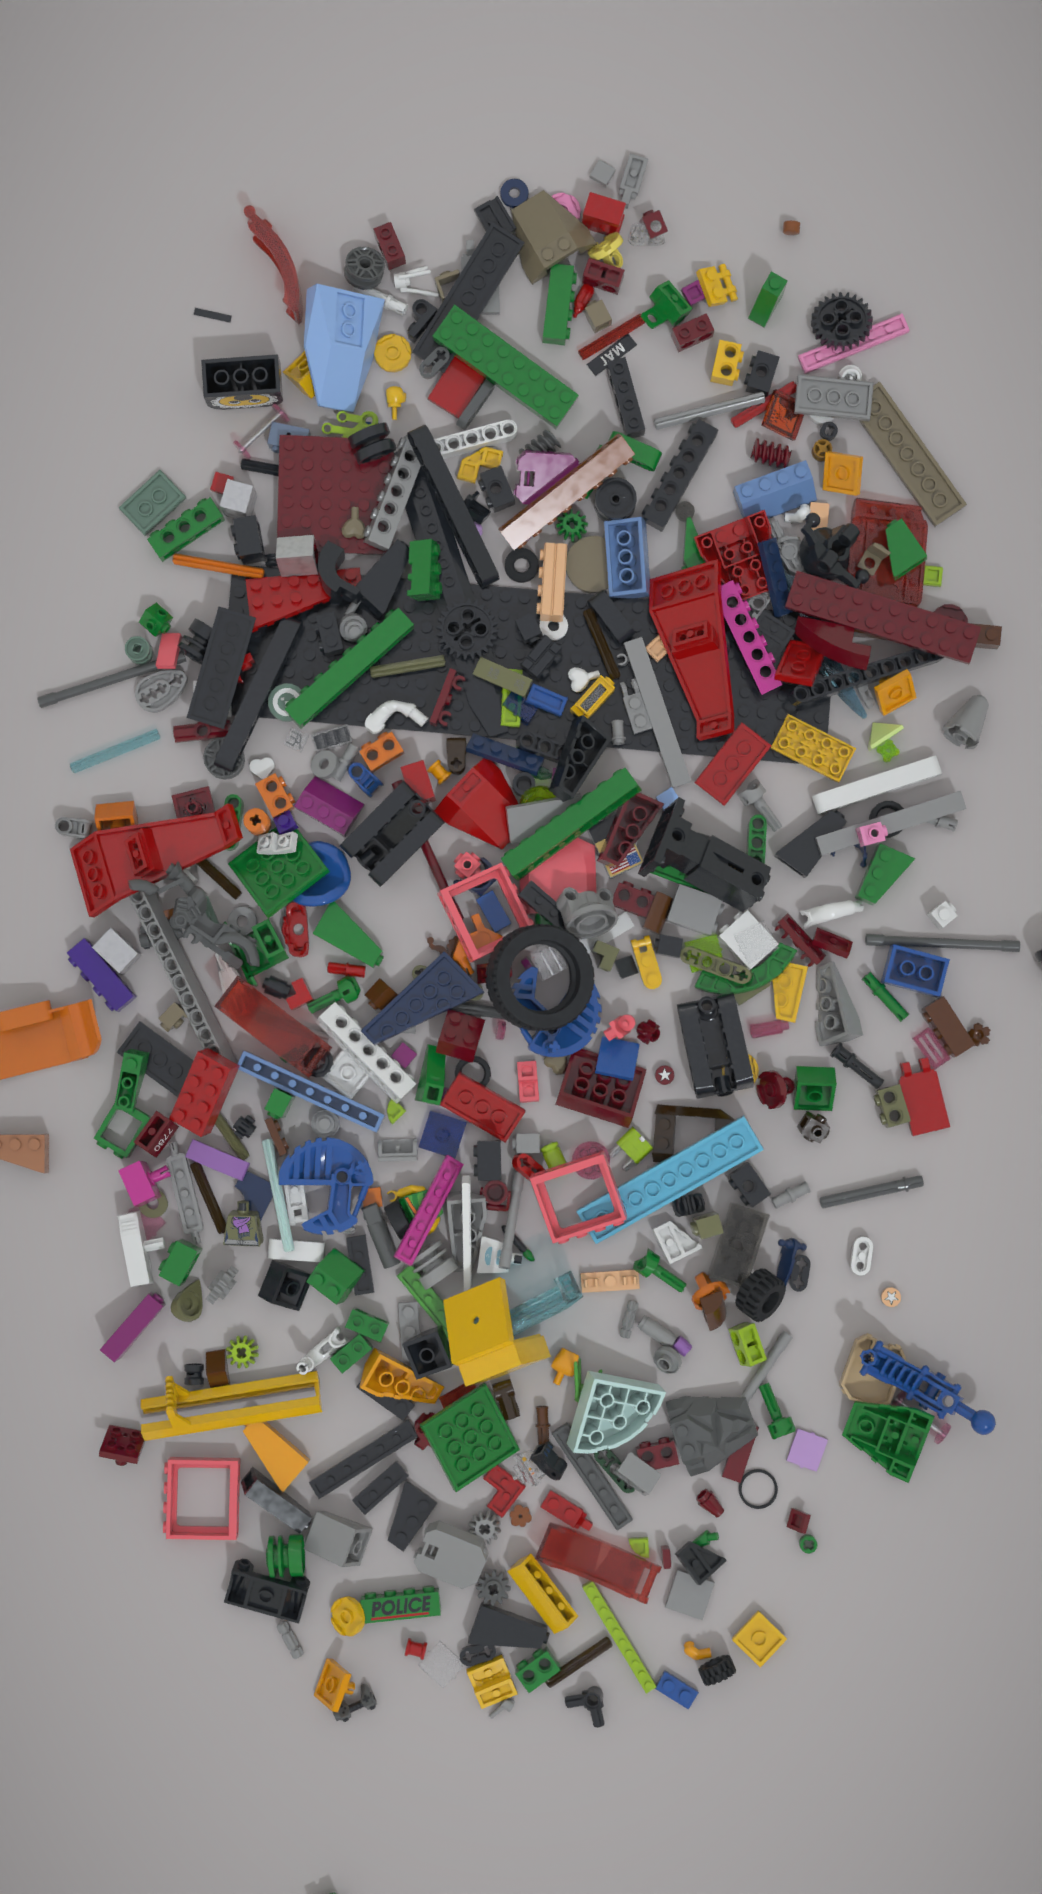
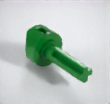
M346 976L338 980V989L307 1003L309 1012L313 1014L342 998L348 1004L357 1000L361 989L356 979Z
M649 1248L647 1249L646 1256L634 1262L633 1269L645 1278L653 1274L678 1292L684 1291L687 1284L659 1265L660 1256Z
M766 1383L759 1386L773 1420L771 1425L767 1426L772 1439L774 1440L795 1432L796 1429L792 1418H782L781 1410L770 1384Z

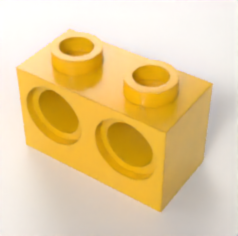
M719 340L710 382L732 386L734 380L738 381L740 369H737V364L742 362L744 351H740L742 344ZM731 351L735 356L727 357L725 352ZM727 369L731 374L725 376L721 373V370Z

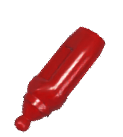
M588 284L581 286L574 300V318L585 310L586 305L592 299L595 289Z

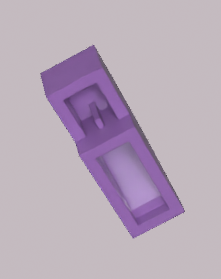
M192 1139L185 1156L243 1181L250 1165L245 1160L195 1139Z

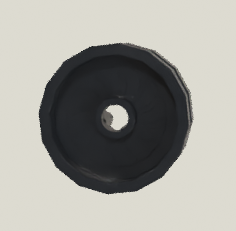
M386 422L369 426L348 437L351 448L359 449L354 454L358 464H365L380 459L397 449L394 440L386 438L390 434Z
M619 477L603 481L597 488L594 500L595 511L602 521L631 518L637 502L636 491L631 483Z

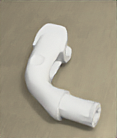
M391 700L384 702L373 713L369 714L365 720V728L372 734H378L386 726L385 722L396 711L401 712L406 717L409 716L421 727L429 718L419 711L413 703Z
M846 900L800 910L799 912L802 916L806 915L808 917V921L804 923L803 928H810L817 924L852 915L855 912H862L864 906L860 905L863 902L861 900Z
M339 1326L300 1360L296 1369L297 1371L300 1370L299 1373L301 1375L312 1371L343 1345L350 1342L347 1337L344 1339L338 1337V1334L341 1332Z

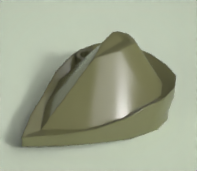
M200 1279L188 1285L173 1299L171 1312L177 1319L184 1322H192L200 1317L203 1307Z

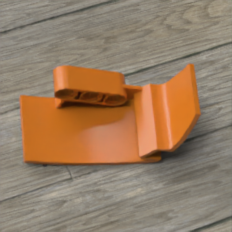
M92 999L52 1009L50 1000L0 1012V1080L78 1061L96 1054L102 1039Z

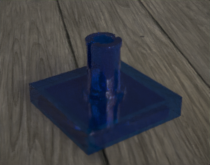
M430 1110L419 1148L444 1156L449 1155L455 1159L467 1122Z

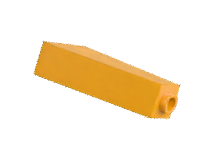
M267 1421L245 1425L246 1428L243 1430V1433L279 1489L284 1492L308 1464L310 1459Z

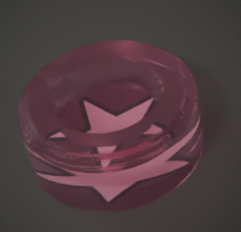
M498 1020L495 1039L503 1040L506 1022Z

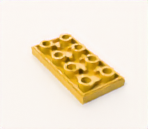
M790 714L786 716L770 748L838 783L856 750L855 747Z

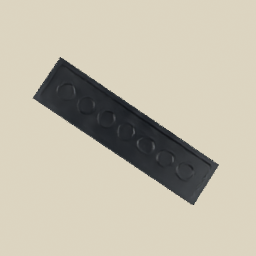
M492 222L412 354L424 361L437 347H442L433 341L432 336L454 305L475 320H478L525 242ZM438 352V358L435 362L437 363L440 359L445 360V352ZM450 352V359L448 363L440 370L442 373H445L448 366L455 357Z

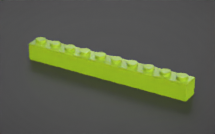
M591 1579L583 1584V1590L645 1693L647 1694L656 1688L654 1680L595 1582Z

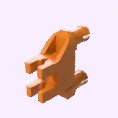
M479 913L470 916L476 931L469 935L476 949L503 937L485 928ZM458 939L452 959L466 973L468 971L469 975L474 974L467 955Z

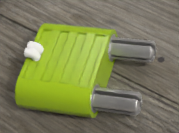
M631 1127L616 1142L617 1145L608 1154L613 1158L623 1150L630 1157L622 1166V1169L627 1172L635 1163L638 1164L654 1148L634 1127Z

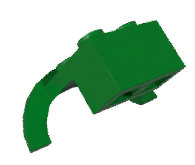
M269 919L251 927L254 934L250 935V937L257 941L256 948L260 959L259 967L250 966L246 961L243 950L239 946L229 943L234 955L243 962L241 969L248 984L256 987L258 983L254 977L255 975L289 958Z

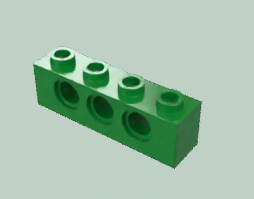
M211 497L208 499L204 498L193 509L185 510L178 519H172L165 524L166 527L160 531L155 530L152 532L147 540L163 562L225 521ZM199 514L206 515L203 521L196 520ZM185 524L190 525V528H189L188 531H186V532H182V531H181V527H182L183 525H185ZM173 535V541L165 542L166 536Z

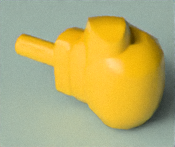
M391 386L386 389L388 408H392V420H397V408H401V403L406 401V393L403 392L401 387Z

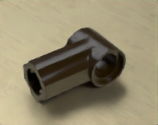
M511 1379L492 1384L495 1398L499 1402L505 1421L520 1416Z

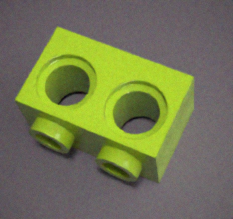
M743 1322L728 1329L741 1366L752 1367L767 1360L755 1323Z

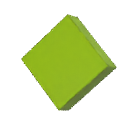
M924 565L921 585L941 587L943 567Z

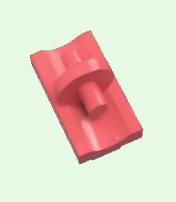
M629 1014L619 1016L609 1023L611 1027L603 1031L609 1041L615 1037L621 1039L635 1027V1019Z

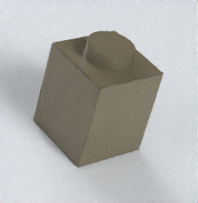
M602 299L591 301L586 305L584 314L594 333L611 326L612 318Z

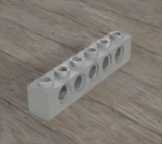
M407 435L403 438L401 437L397 444L399 450L397 455H394L390 465L392 469L384 478V490H381L378 494L377 501L379 503L377 508L373 509L370 515L372 519L371 524L366 527L363 534L365 536L364 543L382 551L390 548L421 467ZM405 452L411 455V461L405 459ZM398 470H402L404 472V479H401L398 476ZM392 487H394V488L397 489V491H398V496H397V497H395V496L392 495V493H391V488H392ZM385 505L390 506L391 514L385 512ZM379 522L385 526L384 532L378 529Z

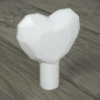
M574 667L570 669L568 676L572 681V690L575 692L583 691L588 686L590 680L600 677L599 671L587 673L581 668Z

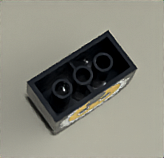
M278 354L201 360L203 396L208 407L227 410L269 407L283 402L281 362Z

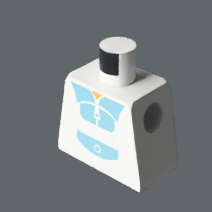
M482 1235L477 1273L509 1272V1269L499 1268L500 1254L504 1241ZM512 1253L511 1264L521 1265L522 1254Z

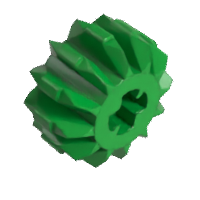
M573 509L569 510V514L562 512L563 517L558 516L557 518L560 522L556 524V528L560 529L558 535L565 534L564 540L571 537V542H574L575 536L579 540L582 539L581 534L587 533L585 528L588 527V522H584L586 516H580V510H577L576 514H573ZM570 522H573L575 525L573 529L569 525Z

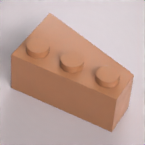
M49 1134L0 1135V1159L40 1173H49Z

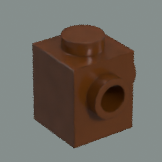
M380 978L365 993V996L370 1000L368 1004L374 1010L379 1008L381 1011L398 995Z

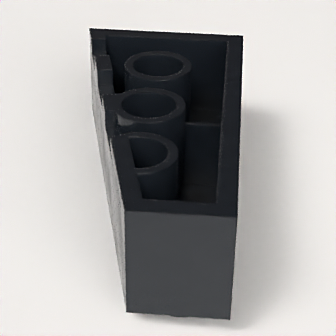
M584 715L572 721L549 791L562 802L574 798L611 741V738Z

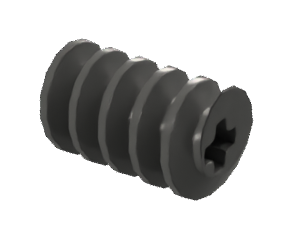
M544 430L543 436L539 434L537 440H531V445H525V450L546 452L551 450L556 452L554 446L556 445L561 448V445L552 433ZM521 448L519 450V454L523 453L525 450Z

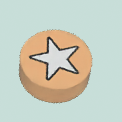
M893 1287L885 1288L881 1293V1301L888 1307H895L901 1301V1294Z

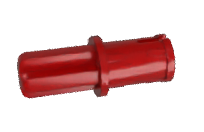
M349 962L347 964L328 963V973L345 975V977H365L366 966L349 964Z

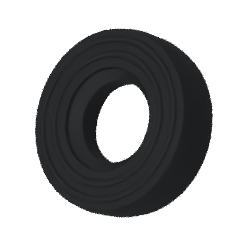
M517 548L511 551L505 559L506 574L515 582H528L538 572V559L529 549ZM520 558L526 559L529 563L528 570L518 572L514 567L516 560Z

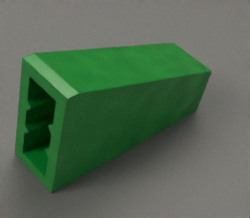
M336 902L330 903L313 934L370 967L374 968L376 965L379 967L384 959V956H382L383 951Z

